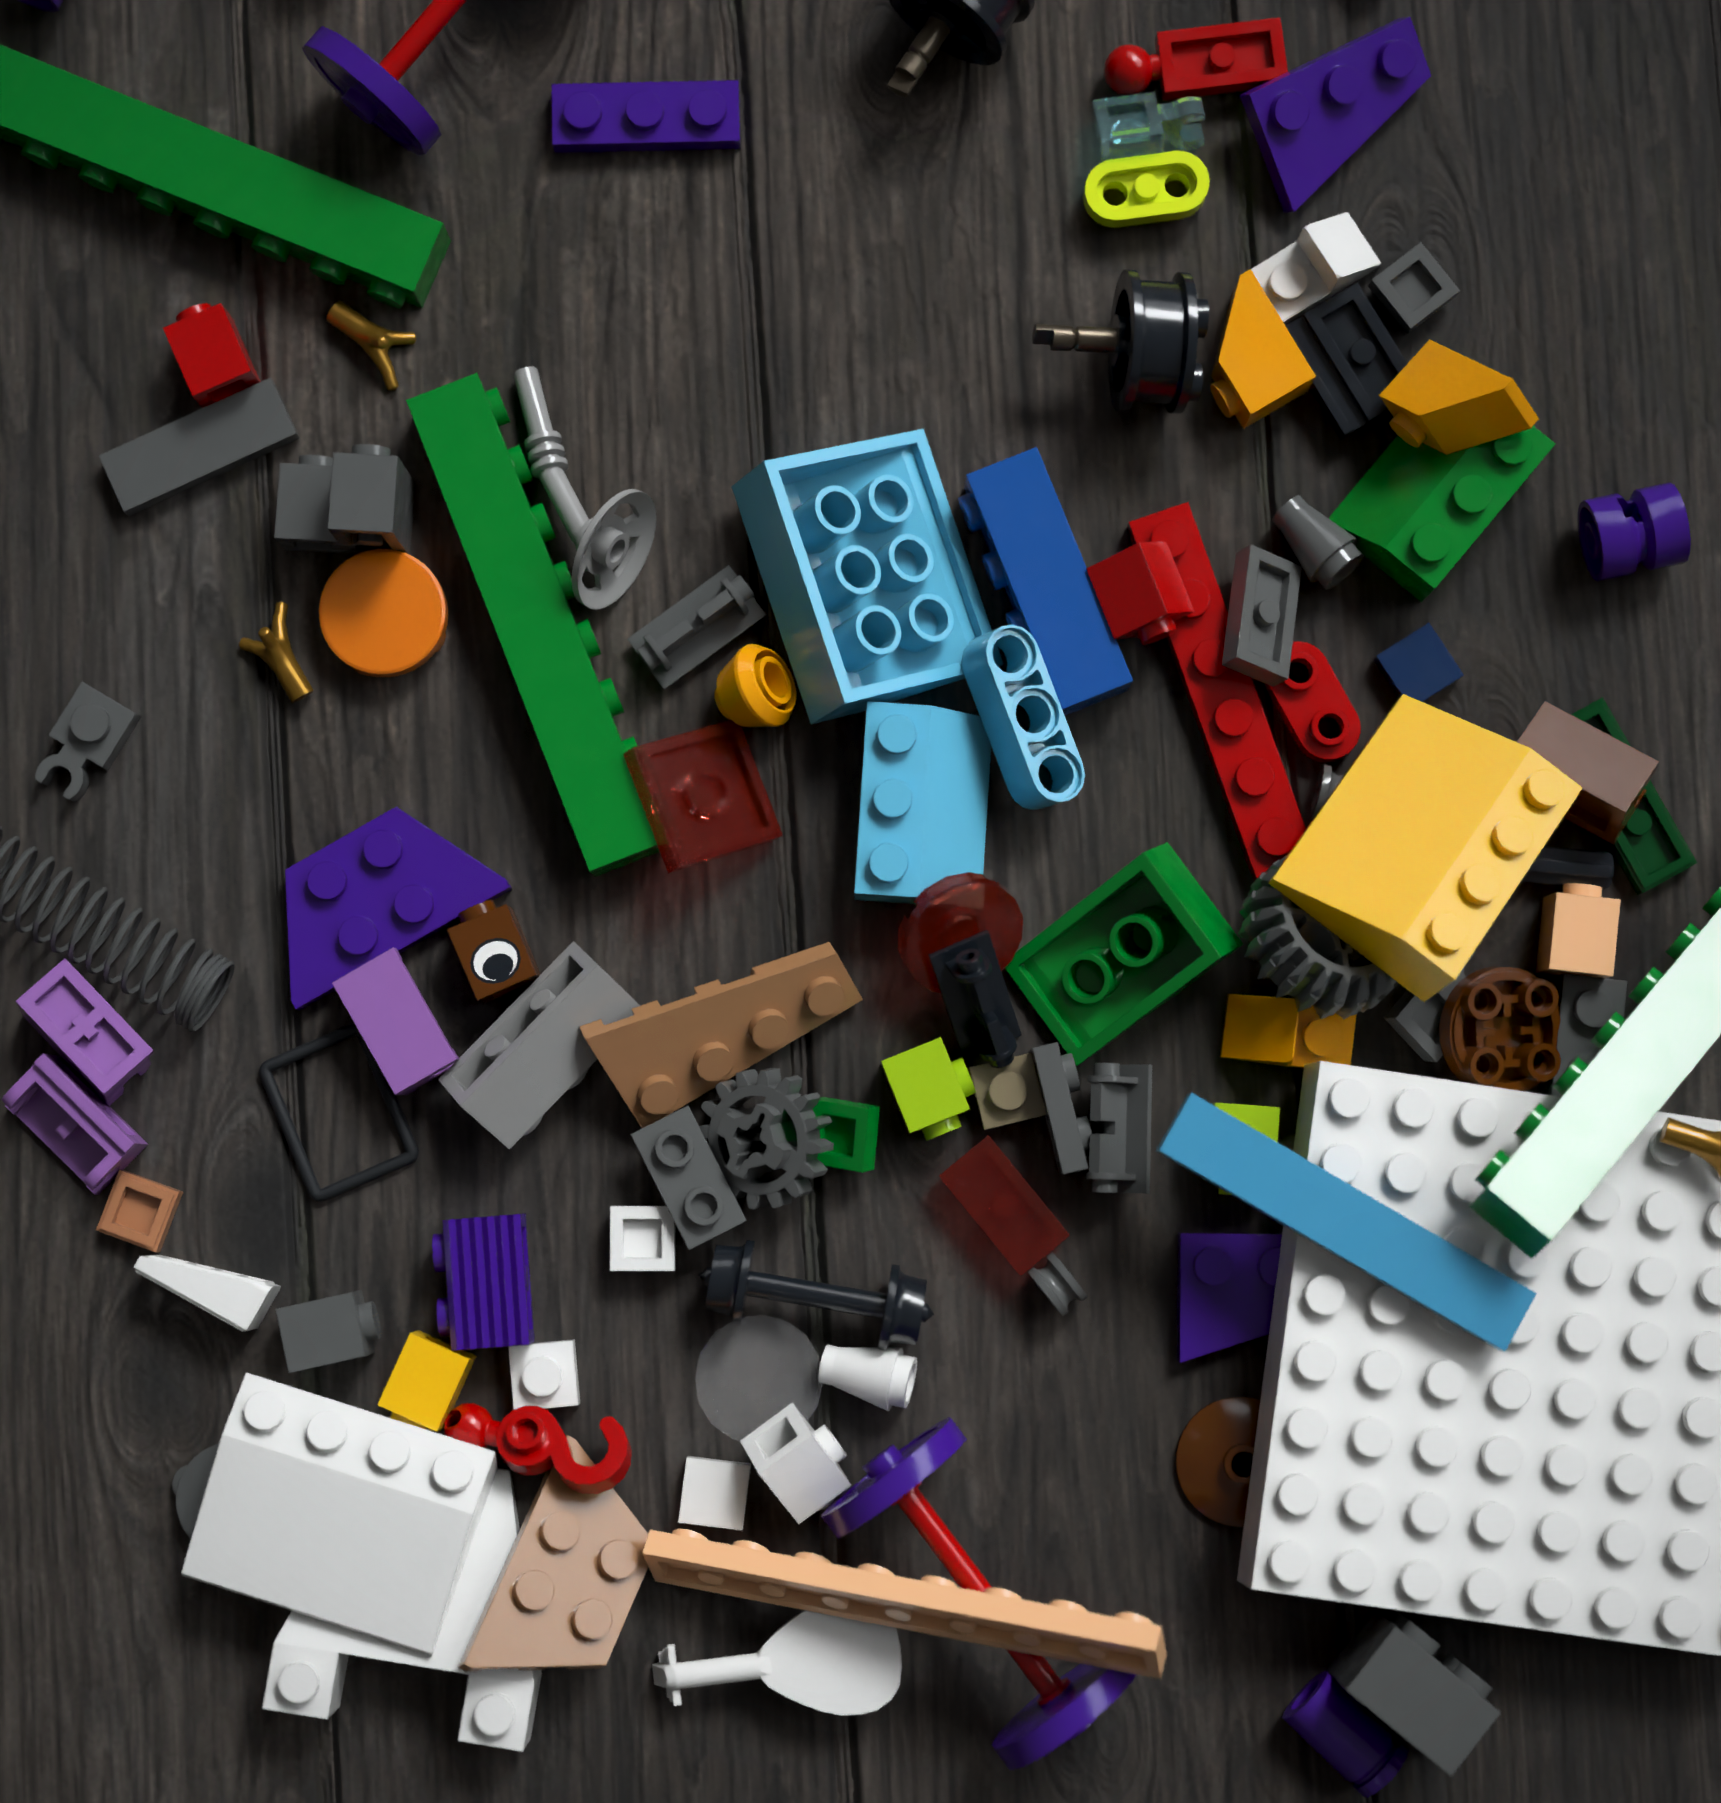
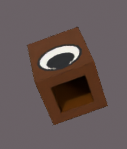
M493 900L476 904L458 914L461 924L447 929L477 1001L484 1004L533 983L541 975L515 912L507 904L496 908Z

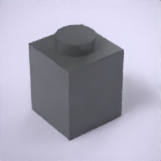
M362 1290L276 1309L288 1373L375 1353L373 1340L381 1339V1327L375 1303L373 1301L364 1302Z

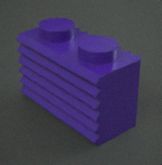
M526 1214L442 1220L443 1233L433 1234L432 1238L435 1272H446L448 1298L437 1299L439 1336L450 1337L451 1351L528 1345L533 1343L535 1334Z

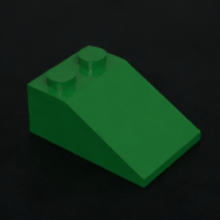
M1166 842L1143 852L1005 960L1002 965L1067 1054L1072 1053L1075 1065L1078 1066L1195 982L1244 944L1170 844Z

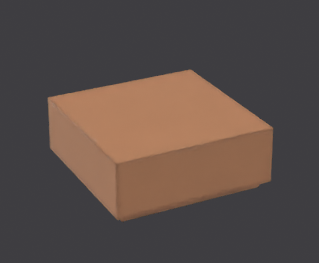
M119 1170L96 1231L155 1253L161 1252L183 1192L126 1170Z

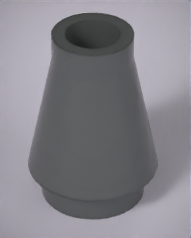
M1300 495L1293 497L1285 503L1272 518V522L1282 532L1311 583L1318 581L1326 590L1333 588L1343 581L1364 558V554L1356 547L1358 543L1356 537L1311 507Z

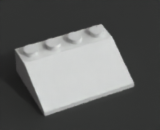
M246 1372L222 1433L181 1574L203 1583L432 1656L498 1470L496 1452Z

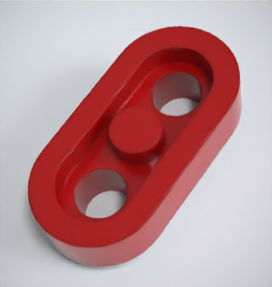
M1294 641L1290 664L1293 662L1304 664L1309 671L1308 681L1296 683L1288 678L1274 687L1265 684L1266 690L1299 749L1307 757L1318 762L1337 761L1346 756L1359 740L1361 724L1358 714L1324 654L1312 644ZM1324 717L1335 719L1340 727L1338 737L1333 739L1324 737L1318 729L1319 720Z

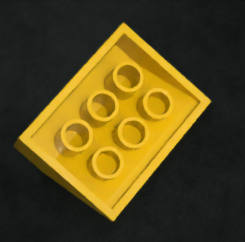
M1403 694L1398 698L1268 884L1425 1002L1457 978L1582 790V787L1533 749Z

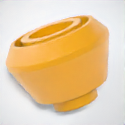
M748 644L739 649L718 674L714 696L718 709L727 719L742 727H778L789 720L796 704V686L787 664L775 651L757 644Z

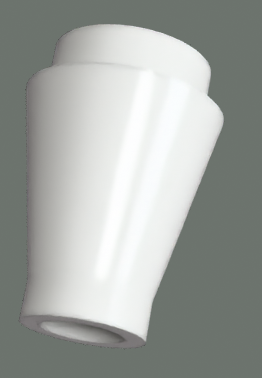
M826 1345L820 1362L818 1381L819 1383L839 1388L886 1411H890L892 1406L907 1408L915 1383L917 1358L903 1355V1348L887 1347L886 1350H881L878 1347H837Z

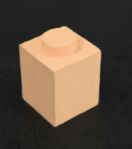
M1580 883L1563 884V893L1556 892L1544 897L1536 973L1558 976L1565 973L1603 979L1612 977L1614 975L1621 899L1601 897L1602 887Z

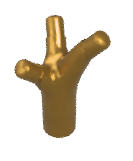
M343 301L335 303L328 312L327 321L364 349L380 370L387 390L393 391L397 389L399 385L388 350L393 345H414L416 343V334L414 332H397L380 327L367 320Z
M278 602L275 605L272 630L268 627H263L258 632L263 642L243 637L239 642V647L242 650L256 654L265 661L277 676L291 703H295L313 693L314 690L292 652L286 626L288 605L284 602Z
M1668 1117L1663 1125L1659 1141L1696 1154L1706 1160L1718 1172L1721 1178V1131L1704 1130Z

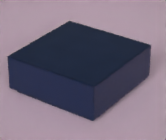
M1430 622L1373 659L1398 698L1405 694L1424 702L1464 676Z

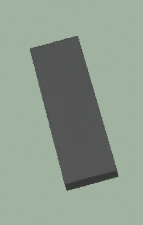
M270 377L99 455V458L124 513L131 516L298 440L300 437L276 384Z

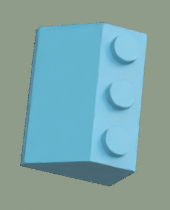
M867 701L854 900L981 908L991 744L980 716L932 705Z

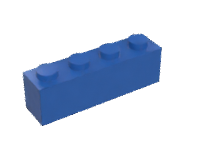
M1032 448L966 474L964 485L966 494L958 497L966 524L971 533L981 529L990 551L982 555L988 578L995 591L1005 587L1014 609L1005 614L1008 625L1013 624L1023 627L1032 634L1041 652L1064 715L1066 716L1128 691L1133 683L1132 676L1118 642L1112 635L1086 570L1087 567L1038 448Z

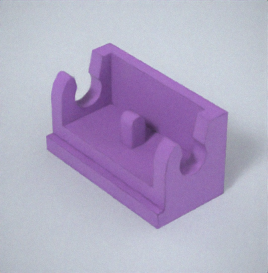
M397 948L389 949L332 982L395 1095H408L446 1072L459 1060L403 963Z
M66 958L16 1000L22 1016L108 1106L123 1094V1086L136 1073L143 1075L151 1065L149 1057L154 1053L153 1049Z
M43 1053L34 1062L35 1064L7 1091L1 1100L6 1104L5 1107L28 1126L86 1184V1187L94 1195H99L117 1177L118 1171L124 1170L148 1143L108 1106L60 1056Z

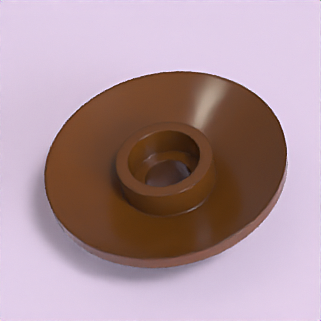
M1228 1397L1206 1405L1186 1424L1177 1444L1176 1472L1184 1494L1191 1504L1203 1515L1228 1526L1244 1527L1251 1472L1244 1476L1236 1475L1231 1468V1461L1237 1453L1242 1451L1249 1452L1253 1456L1260 1400L1255 1398Z

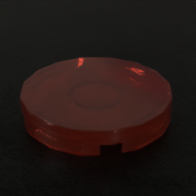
M967 872L946 876L924 889L914 900L917 907L911 912L909 919L904 915L898 929V952L906 969L917 982L928 990L941 993L928 956L929 954L984 930H988L1001 971H1003L1013 960L1022 940L1023 915L1016 899L998 881L987 879L983 874Z

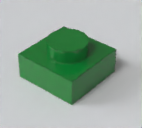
M821 1097L818 1104L813 1108L816 1117L830 1116L832 1123L825 1128L819 1129L820 1138L834 1143L833 1150L818 1153L817 1159L824 1166L862 1173L874 1170L880 1106Z

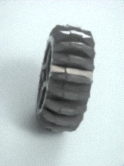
M1287 856L1275 861L1265 873L1263 872L1252 883L1251 890L1247 894L1248 897L1244 900L1243 907L1239 911L1245 920L1242 922V927L1238 934L1243 939L1251 942L1244 957L1259 961L1262 966L1257 979L1270 978L1278 986L1276 998L1289 994L1295 998L1298 1012L1313 1006L1321 1020L1335 1013L1345 1020L1351 1015H1356L1359 1011L1364 1013L1368 1008H1374L1398 985V982L1303 909L1291 907L1292 901L1268 884ZM1348 959L1356 960L1357 967H1349Z

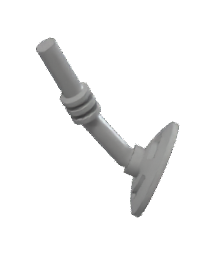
M530 366L520 368L514 372L513 376L528 432L524 446L528 451V462L532 464L530 468L532 476L540 478L572 542L576 545L577 552L572 569L574 596L579 603L590 609L605 608L618 600L628 590L645 564L656 530L655 505L646 493L637 489H627L608 500L594 518H588L564 473L568 469V462L564 458L565 450L561 445V434L553 431L538 369ZM629 503L633 510L632 515L623 519L614 514L620 504ZM585 570L594 574L596 587L586 588L584 586L582 576Z

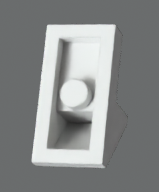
M1346 212L1308 224L1302 229L1296 242L1251 270L1283 323L1289 324L1379 268L1381 262L1349 213Z

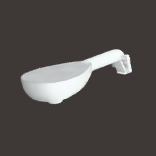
M806 1610L776 1630L757 1653L677 1662L675 1644H667L665 1649L658 1652L659 1662L652 1664L654 1685L666 1688L667 1698L670 1699V1702L674 1703V1706L682 1705L681 1689L761 1679L769 1688L791 1700L825 1713L840 1716L859 1715L877 1711L892 1700L900 1686L902 1669L901 1647L896 1628Z

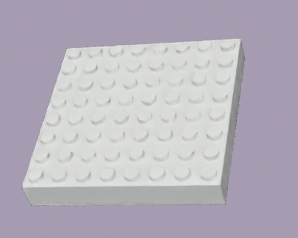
M1325 1061L1304 1064L1293 1152L1537 1294L1505 1352L1499 1351L1283 1225L1237 1581L1253 1590L1721 1656V1178L1718 1172L1706 1160L1696 1154L1659 1141L1663 1125L1668 1117L1708 1131H1721V1121L1657 1111L1553 1240L1531 1259L1469 1206L1484 1189L1474 1179L1500 1149L1511 1157L1523 1142L1514 1134L1519 1125L1538 1103H1541L1550 1110L1560 1097Z

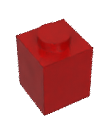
M209 303L191 306L176 316L177 322L163 327L189 390L202 408L260 382L235 322L222 303L212 307Z
M1138 542L1086 568L1114 639L1139 637L1142 645L1153 643L1177 631L1174 621L1195 612L1167 542Z

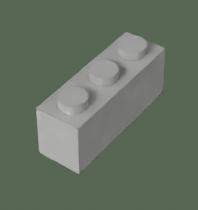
M573 941L438 1080L466 1112L510 1150L522 1136L529 1134L539 1125L543 1115L567 1090L575 1087L583 1080L588 1068L597 1060L579 1026L600 1019L606 1025L633 1016L632 1008L640 1005Z

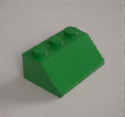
M1533 426L1525 431L1445 455L1424 443L1415 448L1397 436L1331 514L1329 519L1358 539L1356 547L1364 556L1422 603L1556 443Z

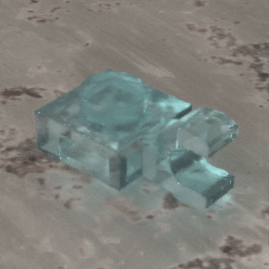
M1155 92L1093 100V121L1102 161L1163 153L1164 140L1169 141L1174 147L1181 150H1194L1205 145L1201 123L1185 125L1190 122L1205 120L1202 100L1199 97L1190 96L1170 103L1157 104Z

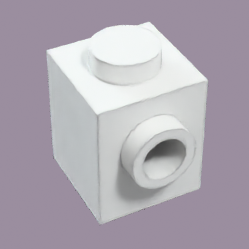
M793 1402L740 1440L760 1477L798 1524L816 1511L829 1506L839 1494L852 1486L838 1464L847 1456L839 1442L825 1424L814 1431Z

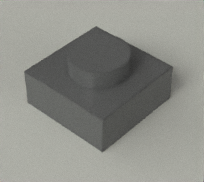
M1421 242L1374 277L1368 285L1369 289L1406 335L1452 301L1460 292Z

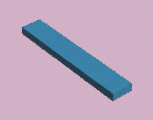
M1193 1093L1187 1094L1156 1149L1163 1156L1499 1351H1506L1537 1294Z

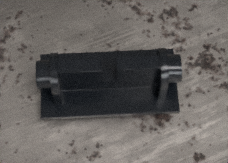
M984 930L928 956L963 1060L965 1061L980 1055L983 1060L989 1061L992 1067L1001 1068L1009 1065L1014 1060L1013 1053L1017 1049L1015 1038L1022 1036L990 934L988 930Z

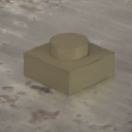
M1031 1053L1014 1056V1060L1009 1065L1001 1068L992 1067L990 1063L968 1068L976 1090L975 1097L983 1130L1046 1115Z

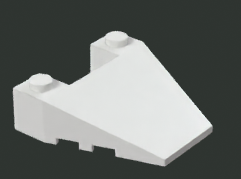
M497 1467L498 1470L432 1656L291 1611L273 1644L262 1709L328 1719L341 1704L349 1655L469 1674L458 1741L523 1752L532 1735L542 1671L482 1669L479 1672H466L458 1668L520 1531L511 1470Z

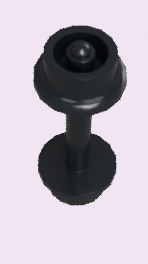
M746 1240V1243L742 1246L716 1245L712 1267H707L699 1274L704 1286H708L705 1310L729 1316L732 1320V1325L741 1326L746 1297L749 1296L882 1319L878 1349L886 1350L893 1343L917 1345L921 1322L925 1323L934 1315L930 1306L924 1303L927 1280L904 1274L900 1270V1265L896 1264L891 1265L887 1293H880L751 1271L755 1241Z

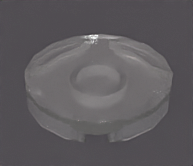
M759 1314L743 1317L741 1326L732 1325V1322H730L713 1334L700 1353L695 1375L698 1403L713 1426L731 1439L738 1441L742 1440L792 1402L808 1421L818 1407L823 1383L818 1381L820 1356L808 1336L785 1319Z

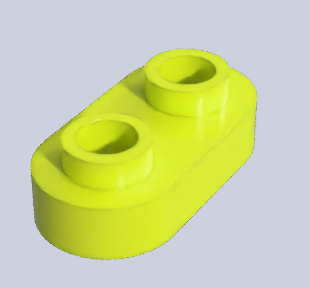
M1169 151L1110 159L1101 162L1089 173L1084 187L1083 202L1089 216L1097 223L1106 227L1117 228L1183 219L1196 213L1203 205L1209 190V173L1204 163L1198 157L1185 151ZM1170 181H1179L1185 185L1187 193L1182 197H1173L1166 192L1165 184ZM1109 189H1117L1124 194L1126 200L1120 205L1113 206L1104 200L1103 193Z

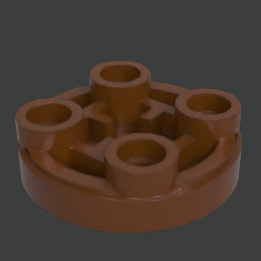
M1487 967L1479 969L1462 979L1449 994L1442 1010L1439 1025L1442 1053L1453 1074L1461 1082L1518 1091H1527L1541 1081L1551 1080L1557 1074L1561 1065L1560 1054L1556 1049L1561 1019L1558 1006L1559 995L1555 986L1548 980L1539 979L1525 970L1513 967Z

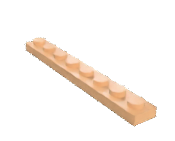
M675 1529L672 1531V1534L650 1530L642 1552L656 1582L1158 1679L1162 1677L1167 1653L1162 1626L1154 1625L1146 1617L1135 1613L1120 1612L1111 1617L1087 1612L1079 1604L1066 1600H1053L1048 1605L1023 1600L1016 1593L1002 1588H988L984 1592L958 1588L952 1581L938 1576H924L920 1580L895 1576L890 1570L874 1564H861L857 1568L832 1564L825 1557L810 1552H799L793 1557L772 1553L764 1546L746 1540L735 1541L733 1545L708 1541L703 1535L688 1529Z

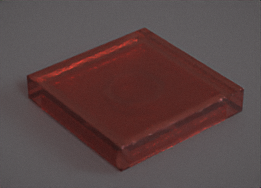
M732 720L632 747L623 754L668 874L767 844L783 836L742 727Z

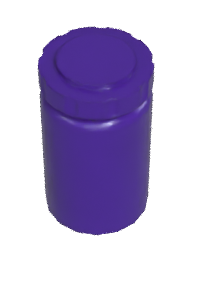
M1323 1671L1312 1678L1295 1695L1282 1716L1348 1782H1354V1788L1364 1798L1370 1797L1384 1788L1396 1776L1408 1756L1409 1750L1398 1739L1393 1740L1392 1734L1327 1671Z

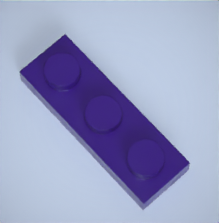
M739 80L552 84V145L554 152L741 149Z

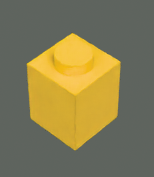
M420 1330L411 1332L377 1405L391 1411L392 1413L389 1417L391 1419L426 1430L429 1428L437 1432L444 1428L445 1420L454 1408L477 1356L464 1350L451 1351V1344Z

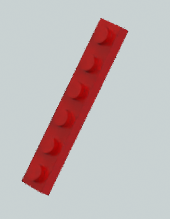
M1188 502L1130 521L1128 522L1127 529L1133 545L1138 542H1167L1195 611L1174 621L1177 631L1166 638L1253 880H1256L1275 861L1288 856L1305 832L1306 827L1252 678L1222 666L1228 611Z

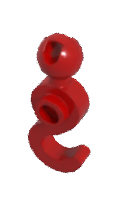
M462 1403L450 1411L444 1423L445 1436L482 1448L487 1446L498 1447V1451L505 1464L512 1471L521 1475H538L554 1466L560 1479L570 1489L582 1494H599L612 1489L624 1479L631 1466L632 1449L624 1428L611 1416L601 1419L599 1425L604 1438L608 1442V1452L601 1462L593 1466H582L574 1461L571 1446L556 1418L548 1410L539 1406L517 1408L506 1415L502 1421L493 1420L492 1415L486 1408L476 1403ZM453 1422H458L456 1425L451 1426Z

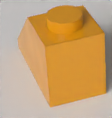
M1251 269L1239 276L1233 290L1211 375L1215 383L1210 385L1212 395L1220 410L1228 418L1235 415L1243 429L1308 392L1316 378L1315 373Z
M1430 339L1379 395L1394 417L1389 424L1401 439L1415 448L1424 443L1445 455L1531 429L1539 420L1512 378Z

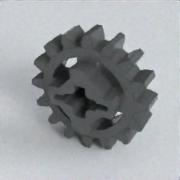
M780 1068L760 1070L759 1074L755 1069L736 1073V1081H723L715 1086L721 1100L704 1101L701 1106L703 1111L711 1117L710 1124L699 1127L704 1137L708 1138L709 1147L736 1200L747 1195L749 1209L765 1207L769 1203L773 1208L791 1204L792 1196L797 1198L811 1193L813 1189L808 1178L823 1176L828 1170L817 1159L818 1153L833 1150L834 1143L820 1138L819 1130L832 1123L831 1117H816L813 1111L821 1096L818 1092L801 1096L799 1092L802 1087L803 1078L796 1075L786 1077L781 1081ZM754 1096L766 1097L764 1103L756 1104L755 1107L746 1109L742 1106ZM782 1168L786 1171L776 1180L762 1179L764 1173L772 1172V1170Z

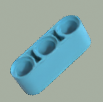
M1013 624L1001 626L976 637L967 644L963 651L962 669L1009 793L1020 806L1031 810L1042 809L1071 800L1078 795L1083 787L1085 778L1084 767L1035 639L1026 629ZM994 645L1002 649L1006 655L1008 663L1006 672L997 667L992 654ZM1017 705L1023 707L1029 715L1030 726L1028 732L1022 729L1017 722L1015 714ZM1041 764L1048 768L1052 776L1053 783L1050 792L1043 787L1039 779L1038 773Z

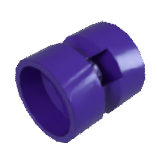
M1669 482L1636 489L1632 492L1629 501H1626L1621 495L1616 493L1583 500L1579 504L1578 532L1582 554L1589 573L1597 582L1632 575L1636 571L1638 563H1641L1651 571L1684 564L1688 561L1691 548L1689 521L1681 494L1674 484Z

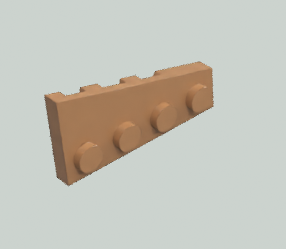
M827 942L753 967L748 977L727 984H721L717 979L694 987L695 995L662 1006L656 1000L632 1008L633 1016L606 1025L600 1019L579 1026L637 1122L641 1128H644L668 1116L715 1088L719 1082L727 1081L735 1076L736 1073L744 1071L863 999L831 943Z

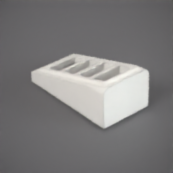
M163 1255L140 1256L134 1266L137 1269L135 1272L242 1332L259 1328L281 1288L280 1285L275 1284L273 1281Z

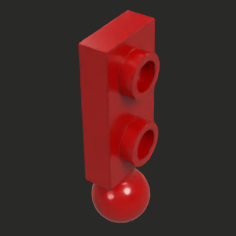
M1281 17L1160 31L1156 33L1154 40L1156 54L1149 55L1143 48L1137 45L1126 44L1114 49L1108 55L1104 64L1105 80L1108 86L1116 93L1126 96L1136 95L1145 90L1151 80L1160 79L1162 101L1248 91L1288 72Z

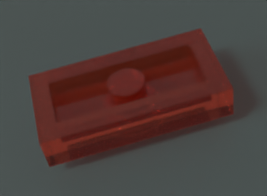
M989 1135L939 1175V1178L1019 1276H1022L1070 1236Z

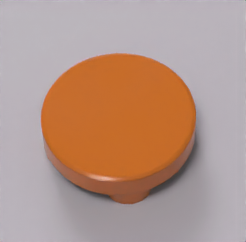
M374 549L349 558L332 573L321 594L319 621L327 644L336 656L350 668L366 676L395 677L419 668L444 645L448 623V605L442 586L424 563L401 551Z

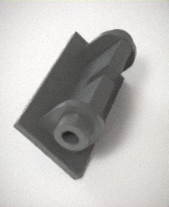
M728 565L627 640L663 689L666 690L766 617V614L753 598L754 594L740 575L737 576Z
M1094 1063V1075L1088 1076V1082L1091 1083L1090 1121H1096V1134H1090L1089 1173L1085 1174V1179H1092V1192L1150 1194L1152 1065Z
M689 1106L631 1134L688 1250L747 1221Z

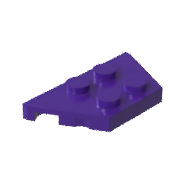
M394 807L285 869L290 991L293 1006L296 1010L304 1009L335 991L332 982L393 947L397 948L399 953H402L458 921V914L463 910L484 901L494 900L512 890V887L505 878L398 807Z

